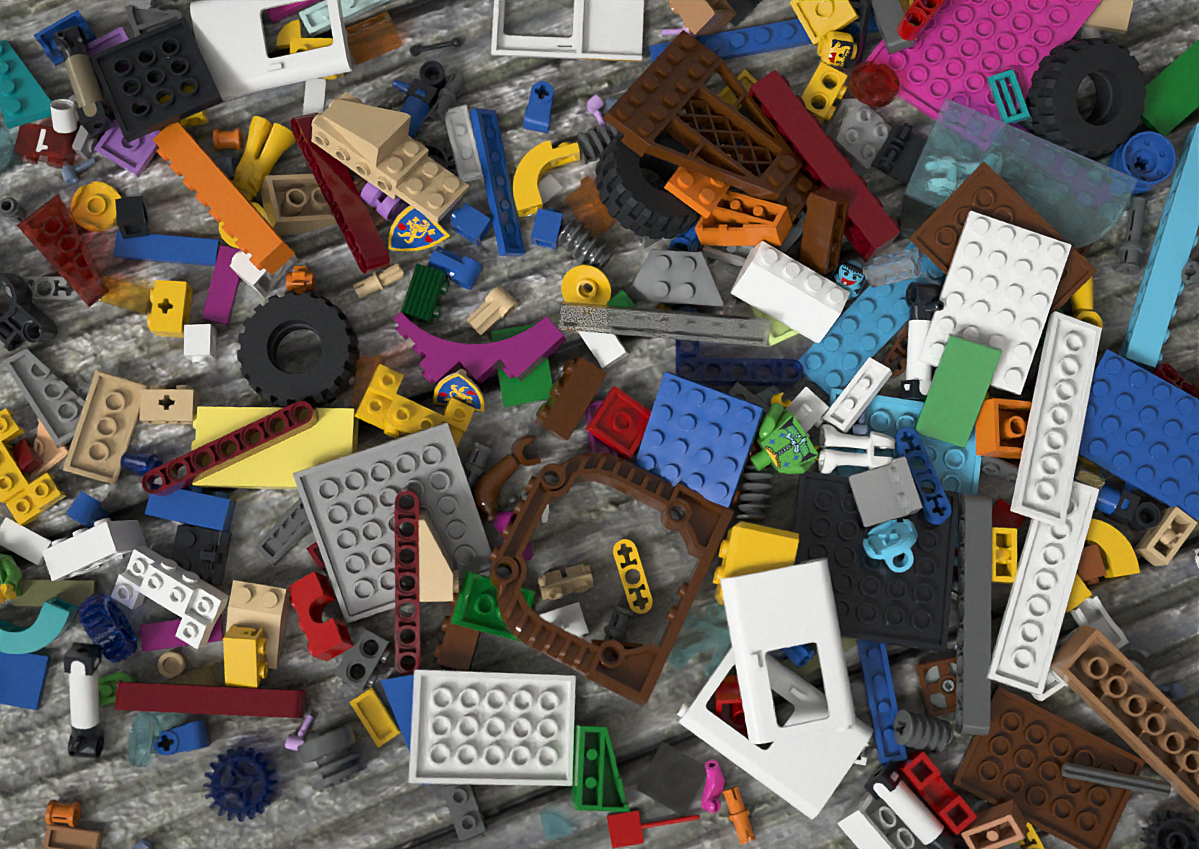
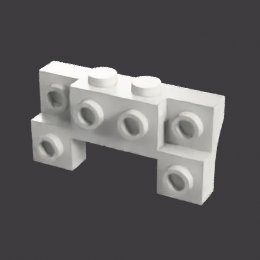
M144 545L133 550L126 572L119 574L111 595L112 598L132 610L141 606L145 596L182 617L176 637L196 649L207 644L212 629L225 609L230 597L201 580L197 574L184 570L175 561L164 558Z
M1091 595L1070 611L1079 627L1057 641L1053 657L1082 625L1097 628L1117 649H1120L1129 642L1122 630L1108 615L1098 597ZM1049 668L1042 695L1033 693L1032 695L1035 699L1042 702L1062 687L1068 685Z

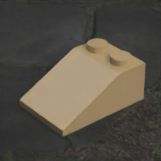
M313 174L268 175L265 177L260 189L265 217L280 236L296 235L337 224Z
M420 510V602L453 601V593H459L458 570H453V561L426 510Z
M233 580L228 605L226 633L231 625L253 628L256 630V634L262 627L264 638H267V651L264 654V662L268 663V668L277 669L290 607L289 597L291 594L289 589Z

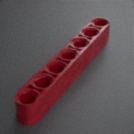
M314 112L292 118L291 129L360 271L366 274L388 267L390 265L389 253L346 166L312 142L311 124L314 117L319 113Z
M306 401L295 402L148 471L142 478V487L149 494L160 497L167 496L312 428L318 422V411ZM303 409H309L310 415L308 419L300 421V412ZM284 420L285 428L281 432H275L276 423ZM259 431L261 434L259 442L252 444L250 440L252 434ZM235 443L236 451L228 456L226 452L228 445ZM210 454L212 458L211 463L203 467L202 459ZM182 466H186V475L183 478H179L178 470ZM161 477L162 485L158 490H155L153 486L154 481Z
M411 487L399 490L394 502L395 662L397 670L403 675H413L414 670L419 669L421 660L419 493ZM406 494L411 495L415 503L411 507H404L400 503V497ZM408 521L415 526V530L410 534H406L401 531L400 525ZM408 548L414 551L415 557L411 560H405L401 557L400 552ZM405 575H410L415 579V584L407 587L401 583L400 579ZM404 602H411L414 604L415 610L411 613H406L401 609V605ZM407 628L412 629L416 635L412 639H405L401 635V631ZM405 655H411L416 661L412 665H405L401 658Z
M117 682L114 710L305 718L307 691Z

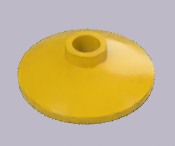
M584 264L573 267L565 274L561 284L562 296L571 309L581 314L590 315L597 309L602 311L611 298L612 289L608 277L604 272L592 265ZM585 284H590L593 290L586 289Z

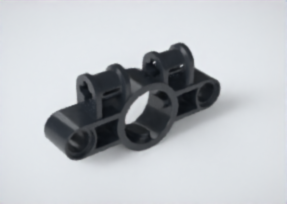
M0 273V281L2 280V284L10 288L12 294V304L8 308L9 311L5 315L0 313V341L5 344V349L14 351L24 340L29 343L54 340L57 336V326L52 319L32 303V294L27 282L17 274Z

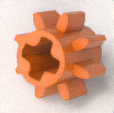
M294 266V271L287 272L286 275L287 291H295L297 294H302L303 291H315V273L309 272L307 266Z

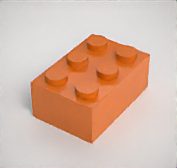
M998 398L983 401L975 421L976 456L1021 459L1032 402Z

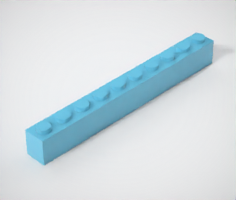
M1199 123L1187 132L1119 352V356L1146 371L1158 367L1161 363L1163 353L1160 351L1170 334V329H1168L1169 322L1177 311V305H1175L1176 298L1184 288V282L1181 278L1182 270L1187 263L1192 261L1189 258L1190 252L1196 246L1199 235L1196 234L1199 226Z

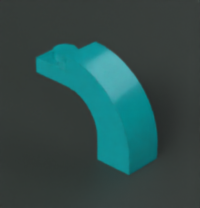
M54 596L44 602L36 622L31 626H17L0 619V652L25 654L45 647L59 638L69 628L79 606Z

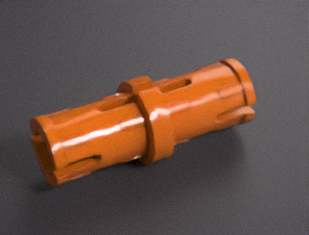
M734 786L722 792L730 811L728 817L734 823L739 843L746 844L749 843V840H756V836L748 817L750 812L749 809L745 808L739 791L740 788L739 786Z

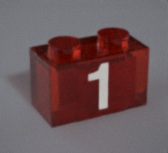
M32 123L24 124L19 127L14 151L26 163L37 165L38 162L47 163L50 167L62 169L63 166H73L76 151L72 145L76 135L73 132H57L50 126Z

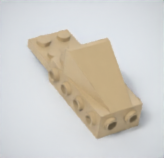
M345 92L339 98H334L327 110L314 117L311 124L313 143L393 200L400 197L436 224L468 192L469 185L428 157L429 150L421 142L408 136L411 116L407 113L364 105L359 98Z

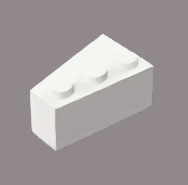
M110 518L96 521L94 523L95 527L91 529L83 528L73 532V537L69 539L62 538L51 543L52 547L42 551L51 580H68L100 568L101 564L115 559V561L124 559L123 554L133 552L137 547L142 545L147 547L139 521H111Z

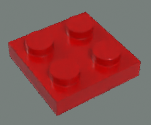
M613 386L589 422L586 430L623 457L629 459L644 436L651 411L618 387Z

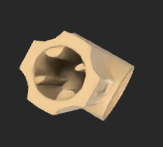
M498 285L486 296L485 302L466 321L482 337L501 318L505 319L518 307L519 302L502 285Z

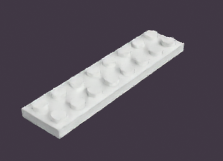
M1056 311L1049 315L1010 511L1061 527L1065 526L1102 328Z
M1073 481L1065 526L1057 527L1033 518L1031 519L987 678L1036 695H1042L1099 489Z

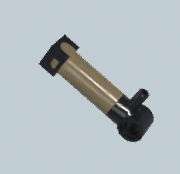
M74 25L53 33L55 44L63 57L79 107L76 110L81 125L91 136L114 128L115 124L111 112L105 105L87 50L89 45L79 25Z

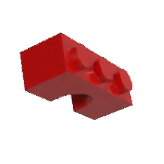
M314 571L288 586L291 594L289 597L290 603L297 610L300 618L298 620L299 627L306 634L309 642L307 643V648L313 657L329 661L354 647L345 622L335 618H331L324 623L322 621L323 609L326 605L336 600L326 576Z
M916 749L907 757V760H903L897 765L904 773L906 780L948 831L957 835L977 818L976 814L961 796L956 794L940 776L941 772L923 751Z

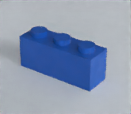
M153 484L155 490L161 487L159 484ZM188 486L187 490L180 489L163 497L150 494L145 514L229 533L236 502L229 500V494L214 491L213 496L203 494L204 489Z

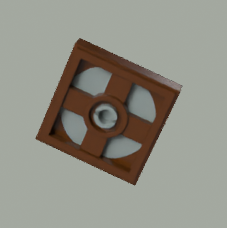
M957 655L914 664L926 716L935 717L956 712Z

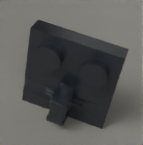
M178 525L171 560L175 561L184 570L197 574L206 583L222 586L232 533Z

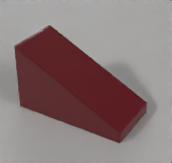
M23 438L12 448L21 471L32 473L44 463L26 438Z

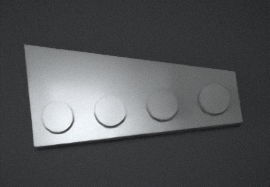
M27 348L3 360L2 362L57 448L72 441L85 401L78 397L62 380L57 378Z

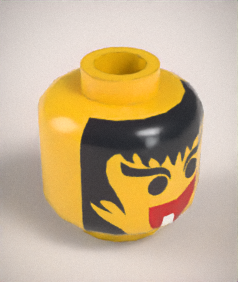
M831 30L819 39L817 54L821 56L823 63L845 66L849 63L850 59H854L856 56L857 44L854 43L853 37L849 33Z

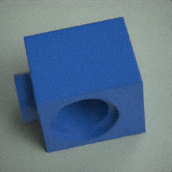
M466 202L462 208L458 207L451 216L453 231L476 246L480 245L492 228L491 219Z
M551 207L537 209L531 235L532 245L557 250V240L563 225V214L559 213V210Z

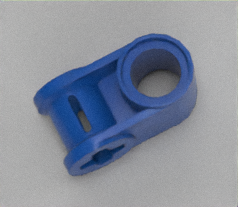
M539 81L532 86L528 106L525 111L523 129L548 134L553 106V88L548 82ZM541 93L546 94L543 99H539Z
M205 719L162 731L155 736L153 741L155 751L163 756L210 746ZM167 738L174 740V744L170 745V747L163 746V741H166Z

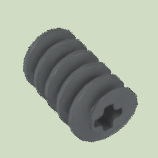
M606 122V129L602 125H597V134L592 128L587 130V137L583 132H579L578 141L576 140V142L578 143L580 156L584 164H588L587 156L589 155L596 161L597 152L602 154L619 130Z
M576 219L572 220L559 235L557 243L559 245L566 244L565 250L568 252L573 251L574 258L581 257L580 263L582 265L589 263V265L595 266L600 270L603 269L613 257L615 250L612 249L606 253L605 249L608 245L606 242L600 246L597 245L600 237L596 236L591 239L592 230L589 229L583 232L585 223L582 222L576 226Z
M745 466V469L750 471V473L743 474V479L749 483L742 484L741 489L748 493L741 494L739 497L746 504L738 505V510L745 514L738 515L736 518L751 522H762V520L770 519V516L764 513V510L771 509L772 505L766 503L765 500L773 498L774 495L768 493L767 489L775 488V485L770 483L768 479L775 478L777 475L769 469L763 468L758 471L755 466Z
M900 710L895 715L893 721L894 739L897 744L902 746L906 745L937 754L941 753L953 739V727L945 720Z

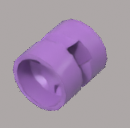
M367 182L361 192V198L371 207L377 206L376 211L387 221L395 219L408 204L400 197L393 200L370 182Z

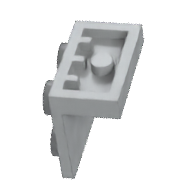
M852 98L841 100L823 132L826 135H830L835 141L836 146H840L862 168L869 169L891 132L892 127L864 100Z
M905 456L894 459L890 465L849 477L864 527L909 516L923 508Z

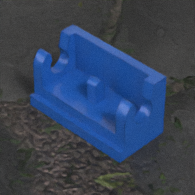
M79 10L34 34L38 43L43 47L44 53L55 66L63 63L64 60L55 44L53 33L79 25L88 43L98 39Z

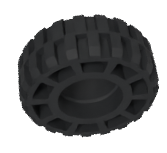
M1074 39L1066 41L1064 45L1056 46L1050 51V56H1044L1040 61V67L1037 71H1034L1031 78V88L1028 89L1027 98H1029V106H1027V109L1032 118L1031 124L1034 131L1040 134L1038 137L1045 145H1050L1051 150L1070 156H1100L1102 153L1108 154L1114 151L1117 145L1125 143L1129 138V134L1135 131L1139 124L1138 120L1143 115L1145 109L1143 104L1144 98H1146V89H1144L1143 82L1145 81L1144 73L1140 71L1138 67L1140 64L1135 56H1130L1131 52L1124 45H1118L1112 39ZM1088 75L1096 88V103L1090 116L1084 120L1078 112L1076 96L1080 83Z
M619 131L600 155V160L595 170L597 175L595 178L596 187L600 191L599 198L602 204H605L607 207V212L612 218L620 222V226L626 230H632L634 234L641 237L649 236V239H661L662 237L664 239H671L678 234L685 233L702 215L671 192L665 193L655 189L646 181L640 168H645L655 172L667 184L679 166L647 153L643 157L639 156L621 142L624 134ZM666 131L655 142L686 155L691 151Z
M287 291L283 297H278L277 294L269 297L268 303L264 306L259 304L253 309L256 313L252 318H246L243 323L246 327L244 333H239L237 342L241 346L240 350H237V360L241 363L240 371L243 377L247 379L249 386L256 393L279 408H285L298 401H306L315 408H321V404L325 402L332 403L337 399L336 395L341 390L343 392L347 390L350 386L348 384L349 379L355 377L357 372L355 365L356 361L360 359V351L357 347L359 341L352 324L337 305L335 306L329 299L323 296H315L313 292L303 291L302 294H297L295 291ZM306 329L315 332L322 341V353L317 363L311 369L299 374H289L283 371L276 361L277 348L282 339L296 330Z

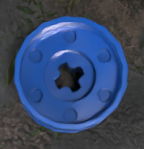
M1151 131L1138 133L1119 146L1110 156L1107 167L1109 178L1114 186L1124 193L1133 195L1145 193L1168 178L1175 169V149L1169 139L1160 133Z

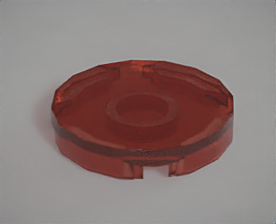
M874 61L858 64L853 69L848 81L849 89L853 96L861 103L872 107L886 106L894 101L899 92L900 85L896 73L885 64H873Z

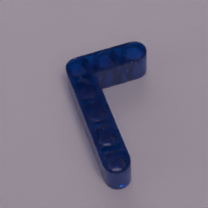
M683 307L676 315L674 323V374L682 376L680 368L688 366L692 368L694 374L691 377L684 378L706 386H734L738 382L742 386L778 387L794 386L803 376V366L795 359L699 358V315L697 311L691 307ZM689 316L694 323L691 326H684L681 324L680 318ZM689 341L694 349L689 352L683 351L680 348V343ZM711 366L717 368L719 376L714 378L708 376L706 368ZM741 367L745 371V376L742 378L735 377L732 373V368ZM760 367L768 368L771 376L769 378H762L758 374V369ZM787 367L793 368L796 371V377L788 378L784 374V369Z

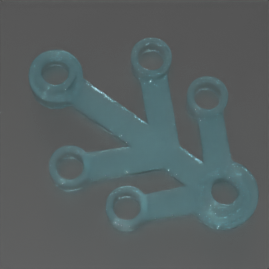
M713 603L707 607L706 614L710 619L720 618L728 622L726 610L722 609L719 604ZM713 606L719 609V614L716 617L711 616L709 612ZM689 614L686 619L688 617L693 618L695 625L689 628L684 621L683 627L689 631L697 630L711 637L685 649L681 647L672 648L667 662L671 667L680 669L687 665L689 658L716 646L710 664L704 669L705 676L709 678V667H717L725 655L731 640L729 629L724 630L700 621L695 615ZM680 653L682 661L675 663L672 660L673 654Z

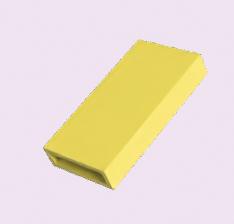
M197 407V414L194 415L193 421L194 429H196V438L192 441L191 450L193 451L282 408ZM316 408L319 419L312 428L193 483V485L199 488L298 489L293 476L294 472L358 451L359 418L354 417L356 410L354 408ZM303 409L300 412V421L308 419L310 415L309 409ZM284 420L276 423L275 432H281L285 428ZM259 431L252 434L250 439L252 444L259 442L261 438ZM235 443L228 445L226 449L228 456L236 451ZM210 454L202 459L203 467L211 463L212 458Z

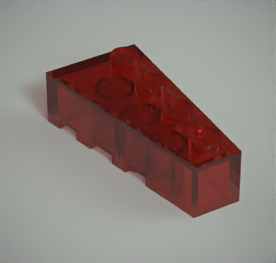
M59 194L55 195L16 225L88 307L110 292L69 207Z

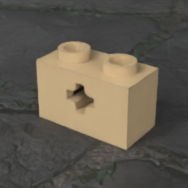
M151 385L150 389H141L139 420L145 424L193 425L194 415L197 414V407H200V393L192 389V386L177 385L176 389H166V386ZM174 401V405H170L168 409L166 404H171Z
M1177 506L1164 508L1161 511L1160 523L1154 528L1147 530L1134 548V551L1154 566L1168 565L1198 522Z

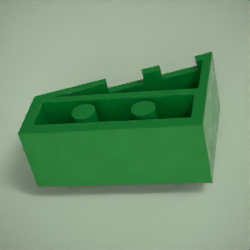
M575 724L571 808L576 811L630 812L623 791L622 780L615 762L616 758L608 729L605 726Z

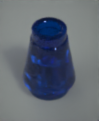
M125 452L121 457L120 465L143 477L148 471L163 465V461L156 454Z

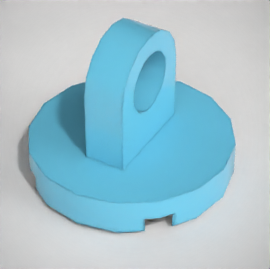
M897 519L889 520L870 530L868 533L869 537L863 540L868 556L874 559H884L888 567L894 572H904L911 567L914 558L910 547L916 542L918 537L916 528L911 521L903 519V522L898 523ZM905 553V557L901 562H893L894 556Z

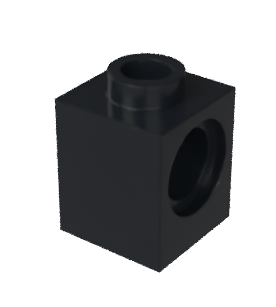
M142 196L115 199L117 225L122 238L129 239L149 236L148 215Z

